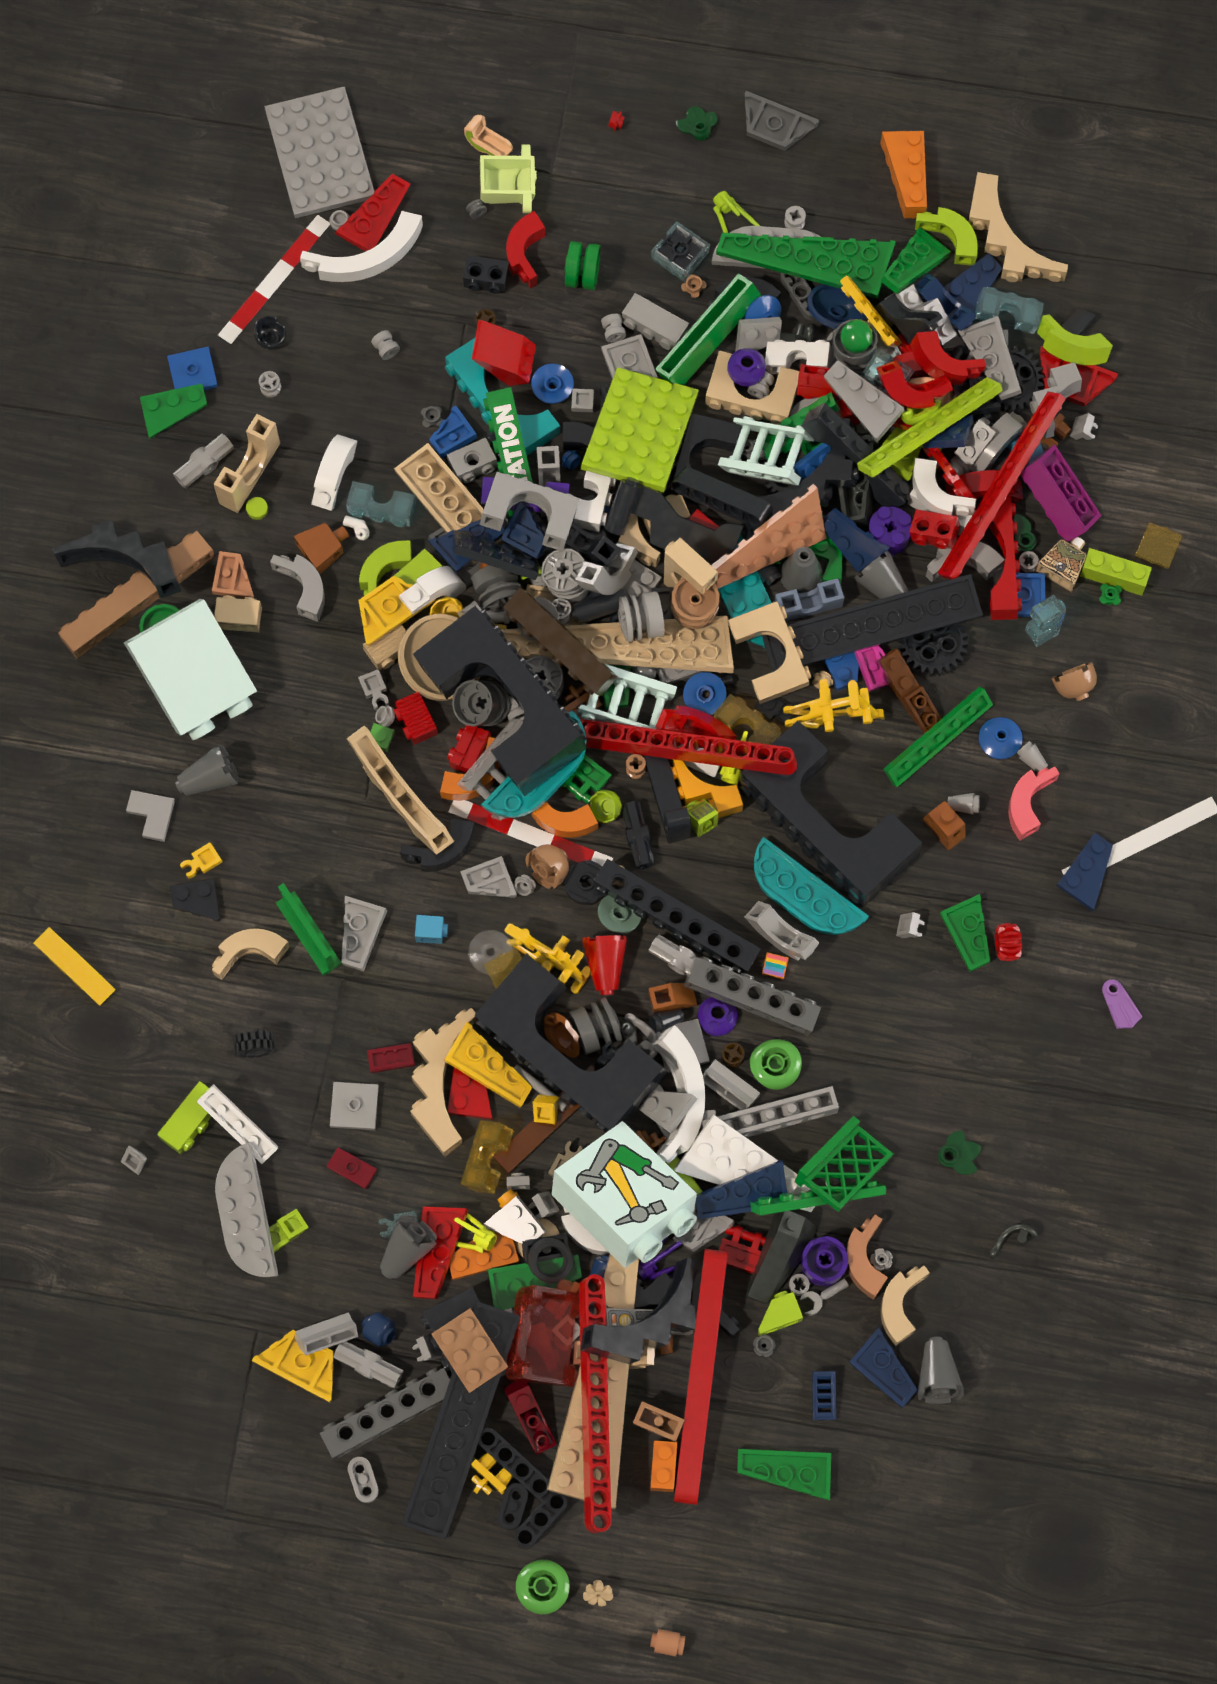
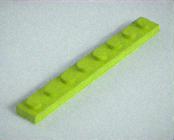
M986 377L930 414L927 418L921 420L858 462V469L872 478L880 474L883 470L895 464L898 460L913 452V450L928 442L931 438L961 420L988 400L994 398V396L1003 391L1002 385Z

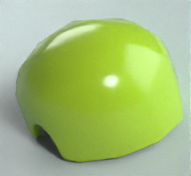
M599 790L590 798V809L598 822L610 823L620 815L622 804L620 797L615 792Z

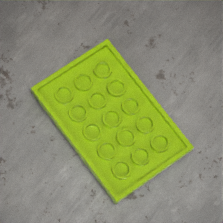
M617 367L585 453L581 470L617 480L632 477L637 479L639 484L664 492L699 390L676 383L672 384L669 381Z

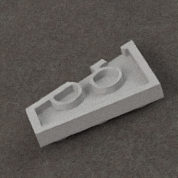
M345 896L344 937L342 945V964L344 966L360 971L365 970L387 913L386 908Z

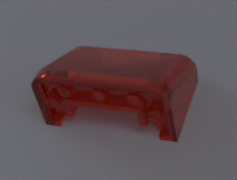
M537 1285L521 1287L516 1294L513 1313L521 1317L508 1353L507 1379L574 1387L578 1372L575 1366L569 1364L575 1318L580 1317L579 1293Z

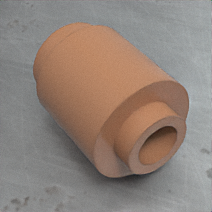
M658 1629L657 1633H652L650 1647L655 1648L654 1653L676 1657V1654H683L686 1636H681L677 1632Z

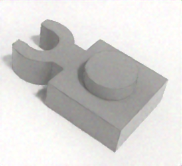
M379 670L358 677L366 698L373 697L372 705L376 711L378 710L377 702L380 700L384 701L386 706H389L388 697L382 694L387 691V688Z

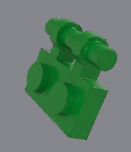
M584 755L577 770L561 787L563 789L567 788L575 794L576 799L579 801L583 800L589 805L592 796L588 794V791L592 789L597 793L609 781L611 774ZM575 777L584 783L581 788L572 782Z

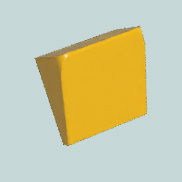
M537 1095L533 1101L534 1122L557 1123L558 1096Z

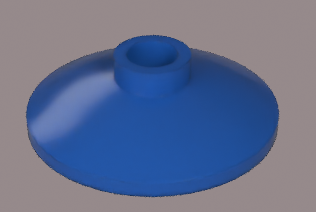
M771 295L760 296L748 307L745 319L781 317V305Z
M547 364L540 367L534 373L531 386L533 393L539 400L549 404H556L566 400L571 395L574 380L570 371L564 366ZM556 385V388L550 389L549 386Z
M701 672L692 676L687 681L683 691V698L687 707L697 709L709 715L717 713L723 707L727 696L723 681L715 674ZM706 690L710 692V696L707 699L703 697V692Z
M1003 717L993 718L981 727L979 744L988 756L994 759H1008L1019 751L1022 745V732L1018 725L1010 719ZM1003 733L1005 738L1000 739L997 734Z

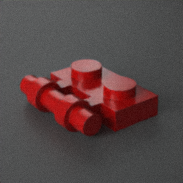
M738 1225L736 1227L732 1226L725 1231L726 1234L733 1236L732 1241L723 1238L719 1250L728 1252L726 1265L754 1274L761 1254L758 1247L759 1245H764L766 1237L762 1236L763 1234L759 1232L755 1234L743 1230V1227ZM739 1239L753 1242L752 1246L748 1247L739 1244Z

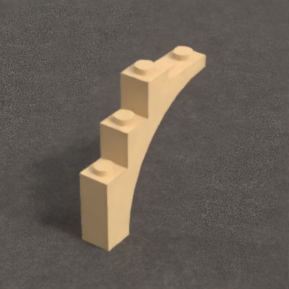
M978 172L968 222L973 229L988 230L985 253H989L992 256H1005L1001 278L1009 282H1022L1023 275H1028L1031 278H1046L1053 282L1065 281L1068 269L1067 264L1052 261L1037 254L1023 244L1010 229L999 205L997 192L998 176Z
M361 727L347 738L372 783L384 793L392 808L405 819L415 836L436 855L454 842L446 827L427 809L396 771L367 727Z
M472 1008L468 1011L464 1009L455 1017L456 1020L450 1025L446 1023L441 1026L437 1031V1035L430 1028L428 1031L423 1030L414 1037L415 1041H413L414 1048L426 1061L427 1065L424 1066L422 1064L413 1071L412 1080L426 1099H420L415 1102L410 1112L444 1157L463 1142L452 1125L446 1110L444 1077L448 1063L443 1060L465 1023L468 1021L473 1025L478 1020L474 1016L476 1013Z

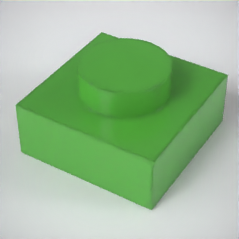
M374 723L370 733L381 750L388 752L395 730Z

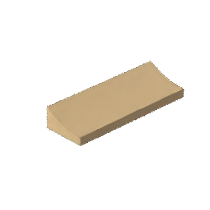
M428 443L394 468L398 476L446 533L464 528L468 524L481 519L484 509ZM500 538L495 543L502 545L505 541ZM473 560L471 563L474 565L478 561Z

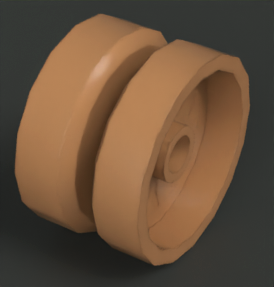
M682 578L672 591L671 611L674 618L682 626L689 629L706 627L715 619L719 608V591L716 585L713 584L707 591L701 594L685 578Z

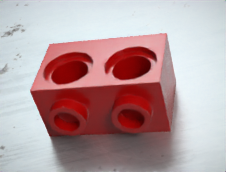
M916 509L909 533L912 542L918 545L925 546L928 544L934 545L939 549H952L956 543L961 526L958 516ZM928 527L927 530L920 531L922 528ZM943 531H949L947 534L941 535Z

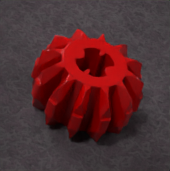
M1004 923L1003 925H998L995 930V950L1001 961L1017 960L1022 954L1020 928L1016 924Z

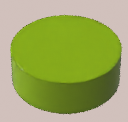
M260 497L251 498L246 504L247 514L255 520L264 518L268 513L266 501Z

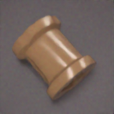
M633 754L626 760V772L632 779H640L645 774L646 762L643 756ZM633 764H638V769H634Z

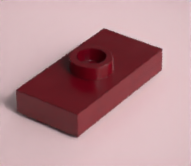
M412 1043L367 1050L371 1073L415 1066Z
M340 1148L336 1149L326 1166L329 1170L365 1190L377 1172L376 1168Z

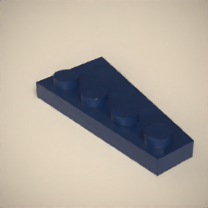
M777 1161L697 1194L696 1208L698 1219L751 1212L750 1202L758 1201V1198L766 1196L772 1197V1199L779 1198L780 1194L787 1193L783 1161Z

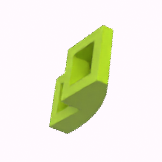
M297 1209L277 1220L276 1224L269 1227L274 1252L290 1243L309 1228Z

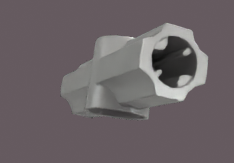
M220 434L205 448L200 447L191 454L190 460L175 471L173 475L179 484L186 489L202 475L210 474L217 467L218 462L234 449V446L225 435Z
M659 934L649 948L650 953L668 963L672 970L681 975H688L692 962L696 958L695 953L681 945L677 946ZM707 973L708 981L712 978V973Z
M347 1341L339 1343L333 1356L334 1359L354 1368L357 1373L369 1379L374 1378L394 1389L399 1384L404 1372L402 1369L384 1361L379 1355L366 1349L362 1350Z

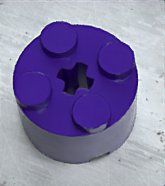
M883 506L871 517L868 532L874 536L873 539L880 544L884 543L890 547L888 551L891 556H894L901 551L903 552L909 545L911 538L909 531L912 525L911 517L899 508Z
M829 1236L810 1241L805 1247L801 1259L802 1272L810 1282L818 1286H831L837 1283L845 1274L848 1265V1255L844 1245L839 1240ZM827 1257L829 1264L822 1265L820 1259L823 1260Z

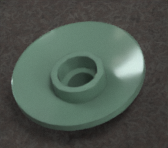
M609 895L604 897L598 906V917L601 923L613 932H631L641 921V918L633 913V909L627 906L625 908L619 906L614 902V898Z

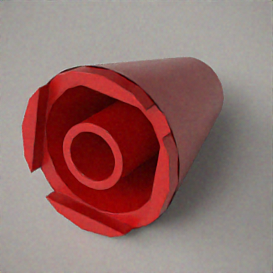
M611 935L582 938L595 990L600 991V995H614V990L619 988L627 942L626 936Z

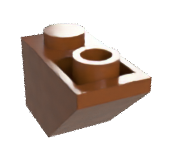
M668 983L649 988L648 995L653 1013L656 1011L685 1009L697 1006L694 990L685 987L684 983Z

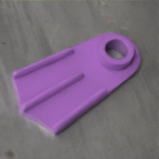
M1108 980L1104 983L1102 993L1116 1028H1133L1142 1018L1137 1007L1120 982ZM1114 986L1116 987L1117 991L1115 993L1110 992L1109 987Z

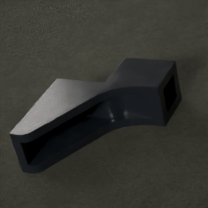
M895 294L883 300L875 307L888 326L893 328L894 331L899 329L909 344H911L916 333L931 332L939 327L937 323L943 318L938 311L909 309L902 304Z

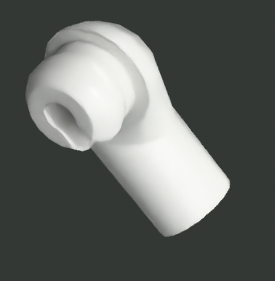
M345 516L343 526L353 528L359 540H366L370 532L366 522L358 518Z

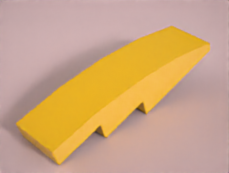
M50 927L33 942L38 949L99 1006L115 991L90 964Z

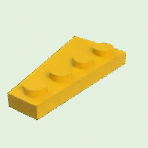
M849 276L841 279L842 291L848 298L851 296L856 302L854 306L861 314L864 313L868 318L867 322L879 332L884 344L887 347H898L902 342Z
M467 1021L443 1061L520 1108L530 1093L532 1086L513 1067H510L503 1060V1057Z

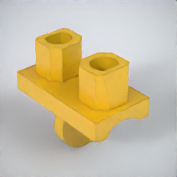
M488 1453L478 1461L475 1459L471 1463L472 1468L483 1477L481 1480L475 1475L471 1479L477 1485L474 1492L478 1494L483 1490L489 1495L493 1491L487 1485L489 1482L503 1495L507 1489L506 1486L513 1476L505 1468L496 1476L491 1474L489 1470L497 1461Z

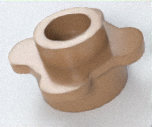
M694 274L689 275L686 283L681 285L682 291L690 293L692 298L699 297L700 291L706 288V282Z

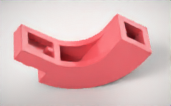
M1056 767L1042 769L1036 774L1037 777L1030 770L1016 784L1009 802L1008 813L1011 827L1019 841L1039 830L1041 823L1032 811L1031 797L1037 791L1057 781L1059 772Z

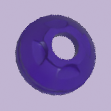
M739 349L731 355L728 361V375L738 385H755L765 376V360L754 349ZM750 358L754 364L751 367H744L741 364V360Z
M709 997L700 1005L697 1019L700 1027L707 1034L724 1036L735 1028L738 1012L735 1006ZM713 1008H722L725 1015L721 1019L714 1018L711 1014Z

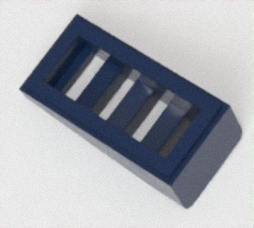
M835 1371L812 1372L813 1420H836ZM830 1379L829 1384H817V1380ZM817 1389H830V1393H817ZM817 1399H831V1403H818ZM818 1408H831V1412L818 1413Z

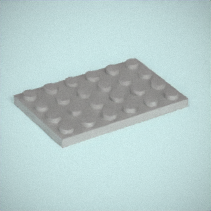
M345 87L264 106L295 218L363 202L371 197L374 189Z

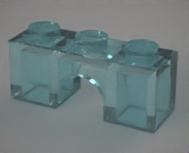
M983 287L978 295L974 314L977 316L975 319L985 321L999 316L1000 311H1008L1015 318L1014 329L1034 334L1040 325L1044 303L1038 302L1034 298L1019 297L1015 293L1000 292L993 287Z
M352 482L346 503L348 513L355 517H370L376 522L388 521L399 527L404 525L410 526L416 506L415 495L394 490L392 499L389 502L379 504L373 500L375 495L374 486Z
M1055 595L1045 599L1031 609L1030 616L1033 620L1027 623L1025 631L1036 647L1059 635L1066 614V607L1062 600H1058Z

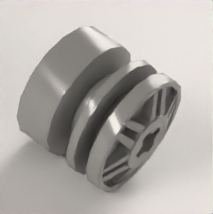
M564 548L563 551H553L546 557L541 570L543 581L556 599H566L570 604L583 600L590 593L589 590L583 589L575 580L585 560L578 552L572 549Z
M657 591L642 593L641 604H638L635 595H630V605L626 596L619 597L618 618L626 642L633 641V631L637 640H641L642 630L646 631L649 639L664 636L663 612Z

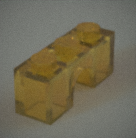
M730 694L714 712V717L723 722L732 731L741 724L750 726L754 733L748 739V742L771 745L782 735L780 728L773 722L768 723L764 720L763 715L756 709L751 710L739 696L734 697Z
M480 1120L460 1185L474 1192L495 1194L501 1173L492 1169L490 1162L495 1153L508 1151L514 1132L513 1129L499 1122Z

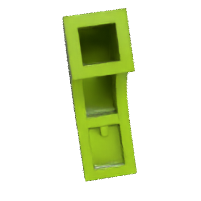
M938 207L937 215L930 212L917 213L915 230L920 227L924 231L942 233L951 239L955 247L954 264L974 265L976 263L978 245L976 234L964 217L952 210Z
M1050 315L1042 316L1037 331L1038 335L1044 340L1043 348L1049 353L1064 361L1075 362V364L1080 365L1106 363L1113 346L1101 333L1090 336L1072 334L1063 329Z
M410 540L385 544L376 549L366 559L359 577L360 589L364 590V596L378 587L381 578L387 572L394 569H402L412 560Z

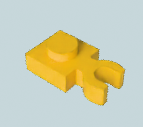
M208 843L191 853L194 858L192 861L185 860L180 866L182 869L188 866L192 868L186 874L188 879L196 875L197 870L201 869L204 874L221 864L222 860L212 844Z

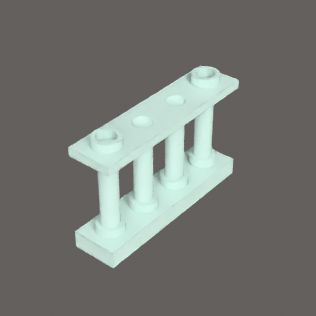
M746 416L743 419L734 417L733 422L742 425V429L733 455L729 458L720 457L718 466L728 473L799 485L801 477L794 472L793 467L802 441L814 442V439L801 426L793 428L758 422ZM749 432H759L750 459H747V462L742 461L740 458ZM767 434L777 435L768 462H765L764 465L759 464L758 460ZM785 437L794 438L785 466L778 468L776 462Z
M607 665L618 676L613 682L615 689L608 712L595 709L599 697L595 693L593 695L590 694L587 706L580 705L577 711V715L586 720L656 729L655 726L665 701L673 699L677 687ZM626 687L635 689L634 691L636 692L628 719L616 716L623 689ZM647 693L654 695L657 699L649 726L637 722L644 695Z

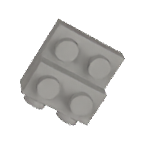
M634 559L629 568L632 575L622 587L629 605L630 595H635L638 604H641L642 593L652 592V588H656L662 581L661 576Z

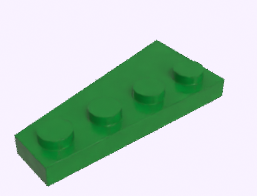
M830 392L809 406L802 408L791 417L785 418L778 425L793 428L801 426L808 411L823 403H826L835 413L840 408L834 395ZM767 434L763 445L767 460L777 435ZM785 437L780 453L783 451L786 454L791 449L794 438Z
M738 1449L737 1474L830 1501L831 1453Z

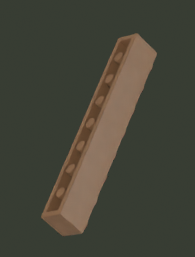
M198 531L186 535L181 543L168 549L179 583L215 558L213 549ZM138 571L124 585H118L112 594L99 599L93 608L80 613L78 619L72 623L65 624L58 634L63 643L78 659L160 598L158 591L152 582Z

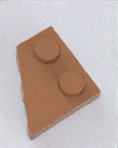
M219 551L212 587L213 594L229 595L237 598H254L241 554Z

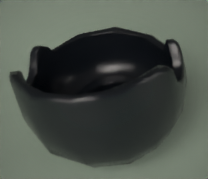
M265 315L258 318L254 324L255 341L262 348L268 350L282 346L286 339L284 325H281L275 316Z

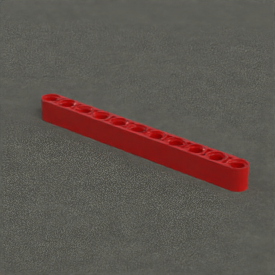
M580 719L587 738L586 746L588 748L781 775L793 774L797 769L794 752L788 747Z
M705 1249L685 1407V1421L683 1424L674 1502L697 1505L727 1251Z
M596 1274L586 1277L579 1284L580 1349L583 1328L593 1324L606 1326L605 1282L601 1276ZM589 1281L596 1285L595 1292L588 1288ZM589 1304L596 1307V1315H592L589 1312ZM580 1351L585 1526L589 1532L597 1534L608 1530L612 1522L607 1358L598 1356L597 1362H594L590 1358V1353ZM591 1374H595L598 1377V1385L592 1384L590 1380ZM592 1397L599 1401L598 1409L591 1405ZM593 1421H596L600 1426L598 1433L592 1429ZM594 1444L600 1448L599 1456L594 1455L592 1452ZM594 1468L601 1472L600 1480L594 1478ZM595 1492L601 1495L602 1501L600 1504L594 1501L593 1496ZM596 1516H599L602 1520L601 1528L596 1527L594 1524Z

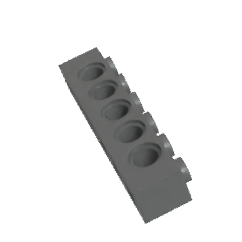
M696 957L692 962L684 983L685 987L808 1036L812 1033L821 1007L816 1005L815 1001L807 998L799 999L795 997V993L788 990H783V992L777 990L773 984L768 982H757L751 975L745 973L737 974L729 966L721 965L720 967L712 964L713 961L706 957ZM707 973H712L716 976V983L708 981ZM729 981L734 982L737 985V991H731L727 983ZM748 991H756L758 994V999L755 1000L750 998L748 995ZM769 998H774L778 1001V1008H774L769 1004ZM790 1006H794L799 1010V1016L791 1014Z
M438 1367L427 1372V1377L419 1381L418 1378L413 1379L405 1384L406 1388L399 1392L397 1389L392 1390L385 1395L386 1398L380 1402H377V1400L371 1401L364 1406L365 1410L359 1413L353 1411L343 1417L344 1421L338 1424L332 1422L323 1427L324 1431L320 1435L332 1459L335 1461L442 1404L450 1381L445 1369L439 1370ZM427 1385L435 1387V1393L431 1396L423 1394V1388ZM413 1396L415 1398L414 1404L411 1407L403 1406L402 1400L404 1397ZM388 1406L394 1409L393 1416L390 1418L383 1417L382 1410ZM366 1417H370L374 1421L369 1429L361 1427V1422ZM345 1428L353 1431L352 1437L348 1440H343L340 1437L341 1431Z

